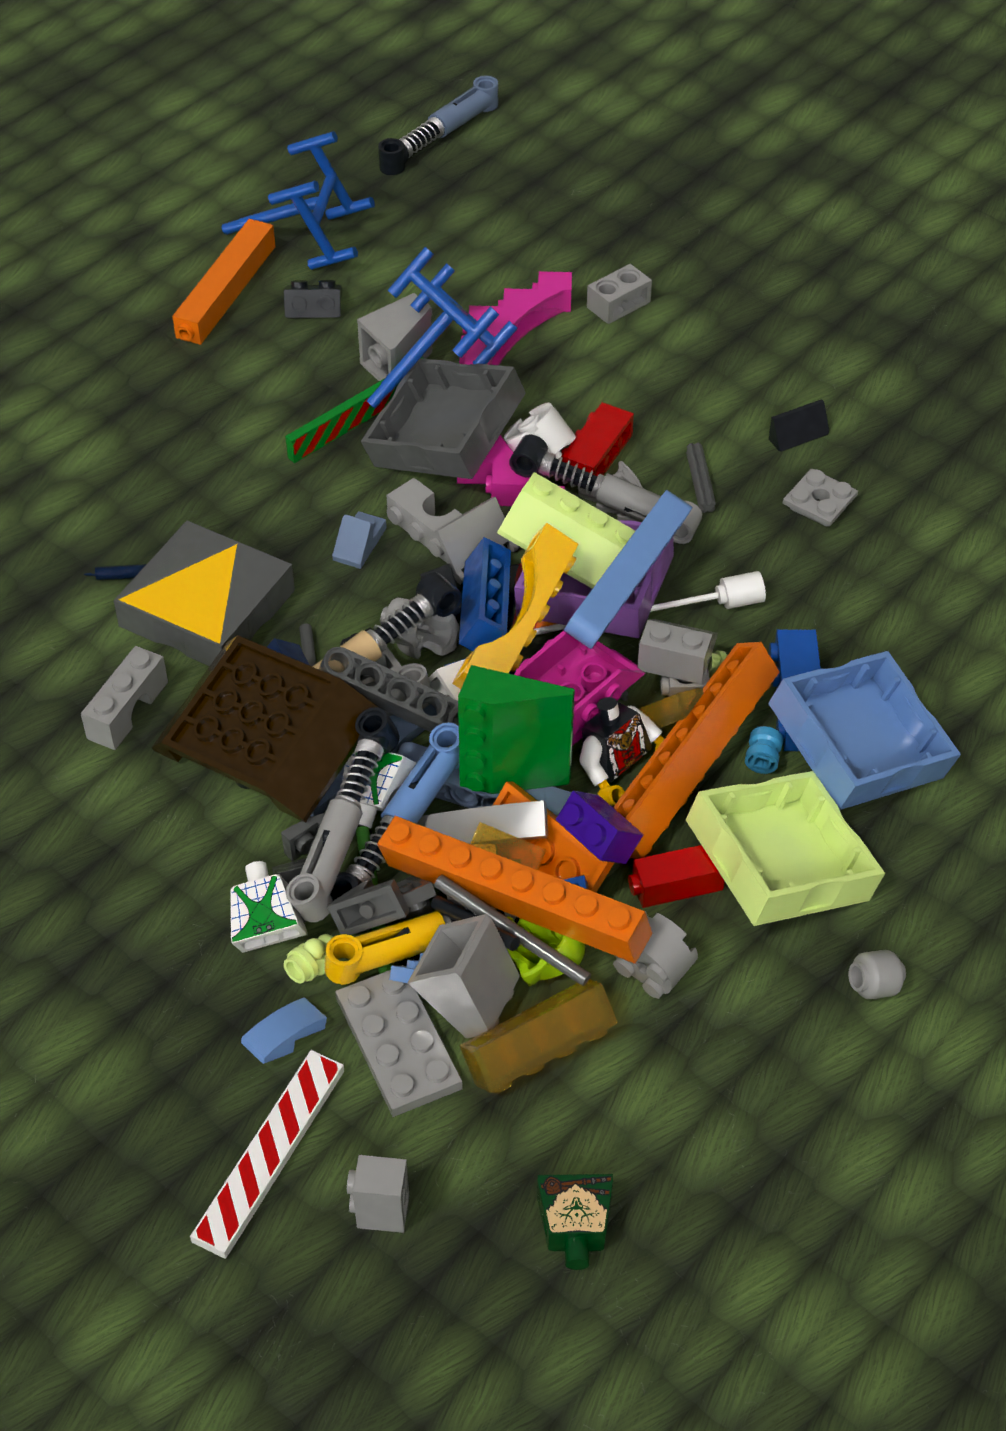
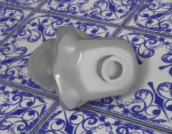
M399 597L393 599L388 607H384L381 613L380 624L382 620L388 621L389 614L395 615L396 609L402 610L403 604L409 605V599ZM453 614L447 617L431 615L429 619L423 620L422 623H415V628H408V634L403 632L401 639L398 637L394 639L402 653L415 659H419L423 647L442 656L454 651L457 647L460 626Z

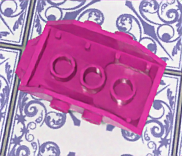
M562 631L554 639L548 640L535 655L525 659L514 675L575 689L573 746L582 738L584 724L599 713L597 707L599 700L612 697L618 701L622 693L641 678L645 672L640 670L638 665L616 650L609 649L599 641L596 642L592 649H589Z

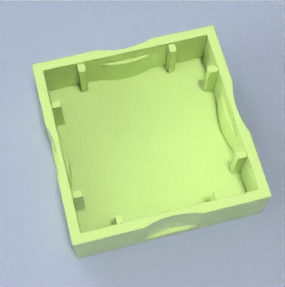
M814 771L776 777L759 784H737L699 791L686 818V822L753 926L870 901L885 874L861 838L846 823L838 805Z

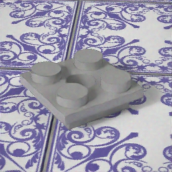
M810 469L786 495L782 504L790 507V510L827 527L831 526L858 495V490L852 488L846 482H839L826 476L820 470Z

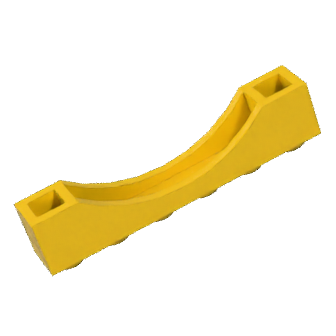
M548 523L533 536L521 558L524 572V596L522 608L515 624L506 635L475 648L464 660L452 684L461 689L471 665L508 674L509 672L513 673L518 668L523 659V656L520 654L523 646L527 648L537 633L533 629L536 622L540 623L550 609V606L547 605L549 598H554L564 583L560 580L562 574H567L577 559L573 554L578 543Z

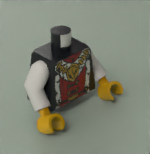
M606 697L597 703L599 713L585 723L582 728L583 746L579 761L593 785L599 786L598 795L609 805L613 806L615 805L614 800L618 801L625 791L619 785L610 786L609 784L652 749V742L656 744V751L664 738L660 735L663 731L635 706H625L617 702L615 698Z

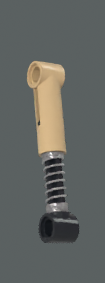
M437 572L429 573L417 585L416 595L413 599L409 600V605L403 604L402 610L396 609L395 615L389 614L388 621L382 620L381 626H374V631L370 629L368 631L362 630L340 647L376 662L382 657V652L387 649V644L389 642L394 644L396 637L401 639L403 632L408 634V628H415V623H422L423 620L429 619L431 615H438L440 617L451 615L460 605L462 594L460 590ZM322 660L312 667L319 669ZM336 660L328 662L333 671H344V666L341 662Z

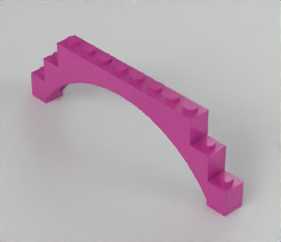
M539 271L538 283H533L532 289L504 288V299L498 300V306H491L499 313V316L486 330L495 337L508 321L512 322L518 329L487 364L500 365L511 348L532 329L562 312H571L572 272ZM469 305V314L478 321L490 306ZM478 338L464 356L460 358L459 364H473L472 362L485 349L486 345ZM500 435L473 479L457 477V484H486V493H491V498L496 497L500 506H512L530 477H522L511 469L509 459L513 451Z

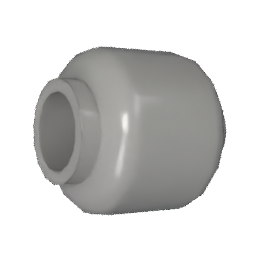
M890 950L863 952L858 954L850 965L848 973L851 987L865 999L892 997L900 992L906 978V969L897 955Z

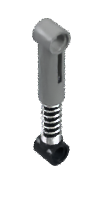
M529 434L523 436L509 459L511 469L522 477H531L534 472L537 474L541 473V475L548 476V478L555 476L556 481L562 479L563 484L569 482L571 488L576 485L579 491L585 489L586 494L591 492V496L596 497V502L642 522L661 497L609 473L606 476L602 474L596 476L593 475V470L589 473L585 471V467L583 469L577 468L578 464L575 466L570 465V460L567 463L562 461V457L558 460L556 459V454L549 453L546 442L536 435ZM689 501L685 502L693 508L673 536V542L678 544L689 543L702 520L703 514L701 509Z
M374 707L364 710L356 719L355 728L359 737L354 751V758L350 761L351 766L347 768L348 773L344 775V782L340 785L341 790L337 792L335 799L329 802L300 875L294 877L287 885L286 897L301 917L308 922L323 920L330 913L327 908L328 904L333 901L330 893L363 814L361 811L362 806L359 802L365 800L363 793L368 792L366 785L371 784L370 776L375 775L373 768L378 767L376 762L381 760L382 755L395 749L399 743L400 736L398 730L387 713L381 708Z

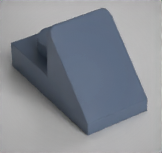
M360 511L357 512L355 517L344 515L332 555L333 561L361 569L386 530V519Z

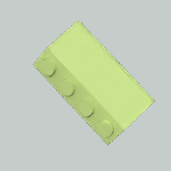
M534 472L516 498L497 534L526 550L533 536L546 523L550 524L578 543L573 554L577 559L567 574L593 589L634 534L635 530Z

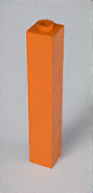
M253 219L247 220L172 316L177 339L199 345L203 343L276 247L272 224Z

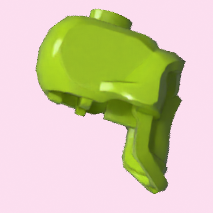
M507 916L508 919H510L511 921H513V922L515 923V921L513 920V918ZM519 919L517 925L577 965H580L585 954L584 943L524 919ZM521 944L515 951L507 949L513 962H515L522 979L529 986L535 985L540 980L551 979L564 974Z

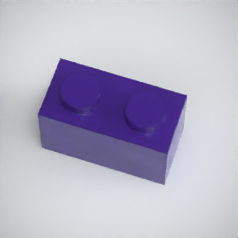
M573 790L556 818L558 823L601 861L626 864L644 835L602 797L596 794Z

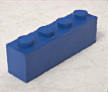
M483 537L467 558L464 566L459 644L470 651H473L479 645L493 642L507 633L511 550Z
M777 630L775 643L769 644V655L780 671L773 680L772 687L778 688L783 678L821 669L816 630ZM777 718L776 730L784 738V751H799Z

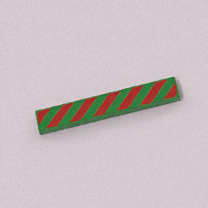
M381 380L286 435L288 459L295 464L378 415L392 399L397 386L374 408L367 400L383 381Z

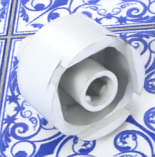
M549 402L529 411L530 417L524 421L520 418L504 435L507 445L513 452L523 436L529 434L536 435L546 442L549 453L556 454V459L562 456L560 450L572 443L576 438L568 424Z

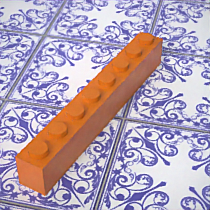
M762 642L737 643L613 807L644 834L630 858L639 859L650 853L652 846L659 836L669 827L670 821L687 802L689 795L697 784L704 779L705 773L714 761L720 757L724 747L736 735L743 721L755 709L757 702L771 687V683L780 671Z
M394 816L377 843L390 867L430 881L435 884L440 875H444L493 908L635 964L653 934L646 912L398 816Z

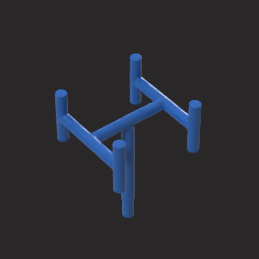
M332 131L287 146L291 156L311 151L325 175L321 190L318 182L312 181L268 195L271 205L292 200L293 203L222 224V231L225 235L237 232L248 219L270 223L300 214L324 254L308 259V267L313 270L358 257L356 247L334 251L320 227L324 212L327 219L331 220L375 207V202L372 197L352 202L321 148L338 141L336 132ZM320 190L319 196L317 197H311L308 199H304L302 197L312 193L319 192ZM332 190H334L342 205L326 209Z
M427 247L423 248L388 291L397 298L412 281L422 291L411 303V306L418 313L430 299L444 312L441 313L368 398L367 402L374 408L397 386L453 320L467 332L452 350L460 358L464 356L478 338L486 345L485 349L472 362L473 364H487L518 329L512 322L508 321L494 337L486 329L499 316V313L490 306L477 321L441 287L455 270L447 263L431 282L420 273L421 269L434 256Z

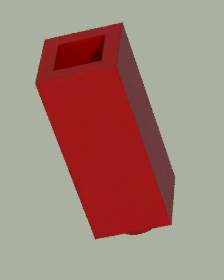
M702 845L634 859L633 874L628 875L630 891L633 896L638 895L642 908L718 892L724 888V879Z

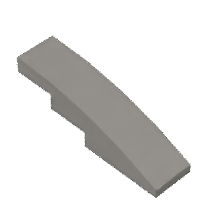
M544 800L435 813L422 816L417 823L468 844L516 843V840L548 838L547 804Z

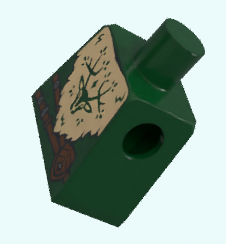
M613 1174L537 1175V1200L547 1248L550 1251H565V1266L568 1269L583 1270L588 1268L590 1265L589 1251H601L605 1248L612 1199Z

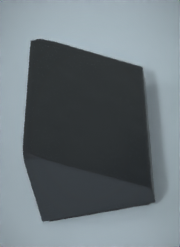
M822 399L771 417L769 440L780 452L829 434L825 403Z

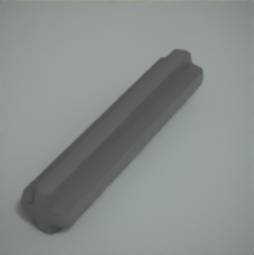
M699 442L695 444L690 443L687 445L686 454L698 507L702 513L707 511L713 512L716 501L703 446Z

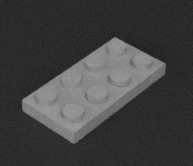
M389 970L336 990L335 993L336 1000L392 1117H395L462 1090V1080L417 991L408 983L389 980L391 972Z

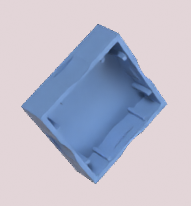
M888 651L851 660L840 667L817 669L783 678L768 703L812 771H814L838 805L839 810L943 779L961 755L936 718L921 703L914 687Z

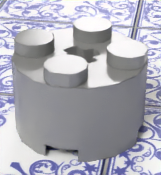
M656 913L653 918L647 915L653 934L636 964L616 956L617 959L613 962V965L621 975L627 978L633 976L642 982L644 991L651 997L659 999L663 994H668L698 959V952L696 947L689 950L683 941L687 934L680 927L663 915Z

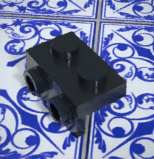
M306 280L291 281V285H287L284 289L285 317H340L342 285H335V280H320L319 285H308Z

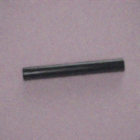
M435 896L431 902L432 909L455 921L477 916L441 896ZM496 926L505 947L515 951L520 945V938Z

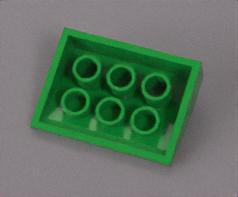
M471 665L458 695L460 786L476 792L482 791L498 794L506 782H515L523 790L569 784L571 780L575 689Z

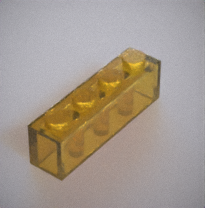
M589 979L585 986L576 983L459 1046L476 1086L489 1093H497L508 1089L516 1078L541 1071L545 1067L544 1063L555 1057L562 1058L576 1051L577 1045L587 1040L593 1041L602 1038L608 1033L607 1029L618 1024L602 983Z

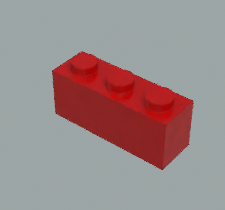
M602 402L595 412L589 414L584 427L576 431L575 440L568 448L565 447L562 450V461L567 463L570 460V465L572 466L578 464L577 468L583 469L585 467L586 472L590 473L593 470V475H604L633 435L634 413Z

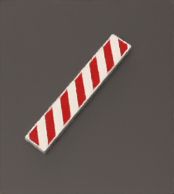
M311 1050L190 1235L192 1243L224 1259L227 1258L344 1073L343 1064Z

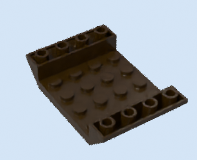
M237 635L224 645L151 748L155 752L176 762H179L182 757L187 758L268 796L280 811L306 823L356 749L359 737L355 728L356 719L364 710L377 706L342 679Z

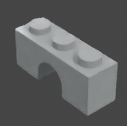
M412 478L386 495L387 516L393 524L399 525L408 532L413 540L419 541L435 557H440L449 564L435 531L463 514L454 509L446 515L434 516V492L417 479Z
M138 646L131 650L81 712L88 740L116 750L133 728L131 715L137 700L152 704L168 683L163 656Z

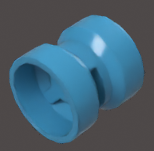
M766 726L753 729L749 739L750 747L747 749L745 756L746 766L756 773L768 774L774 772L778 768L780 758L778 753L782 749L784 739L782 734L778 730Z

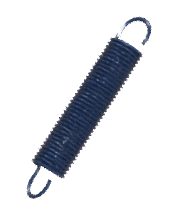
M146 564L95 567V574L86 573L84 576L95 575L97 581L135 578Z

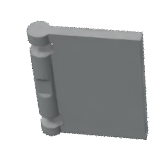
M496 497L486 500L435 531L450 563L455 580L459 584L463 583L464 573L461 569L464 568L465 561L483 537L502 546L506 543L511 552L519 549L518 545L497 534L505 517Z

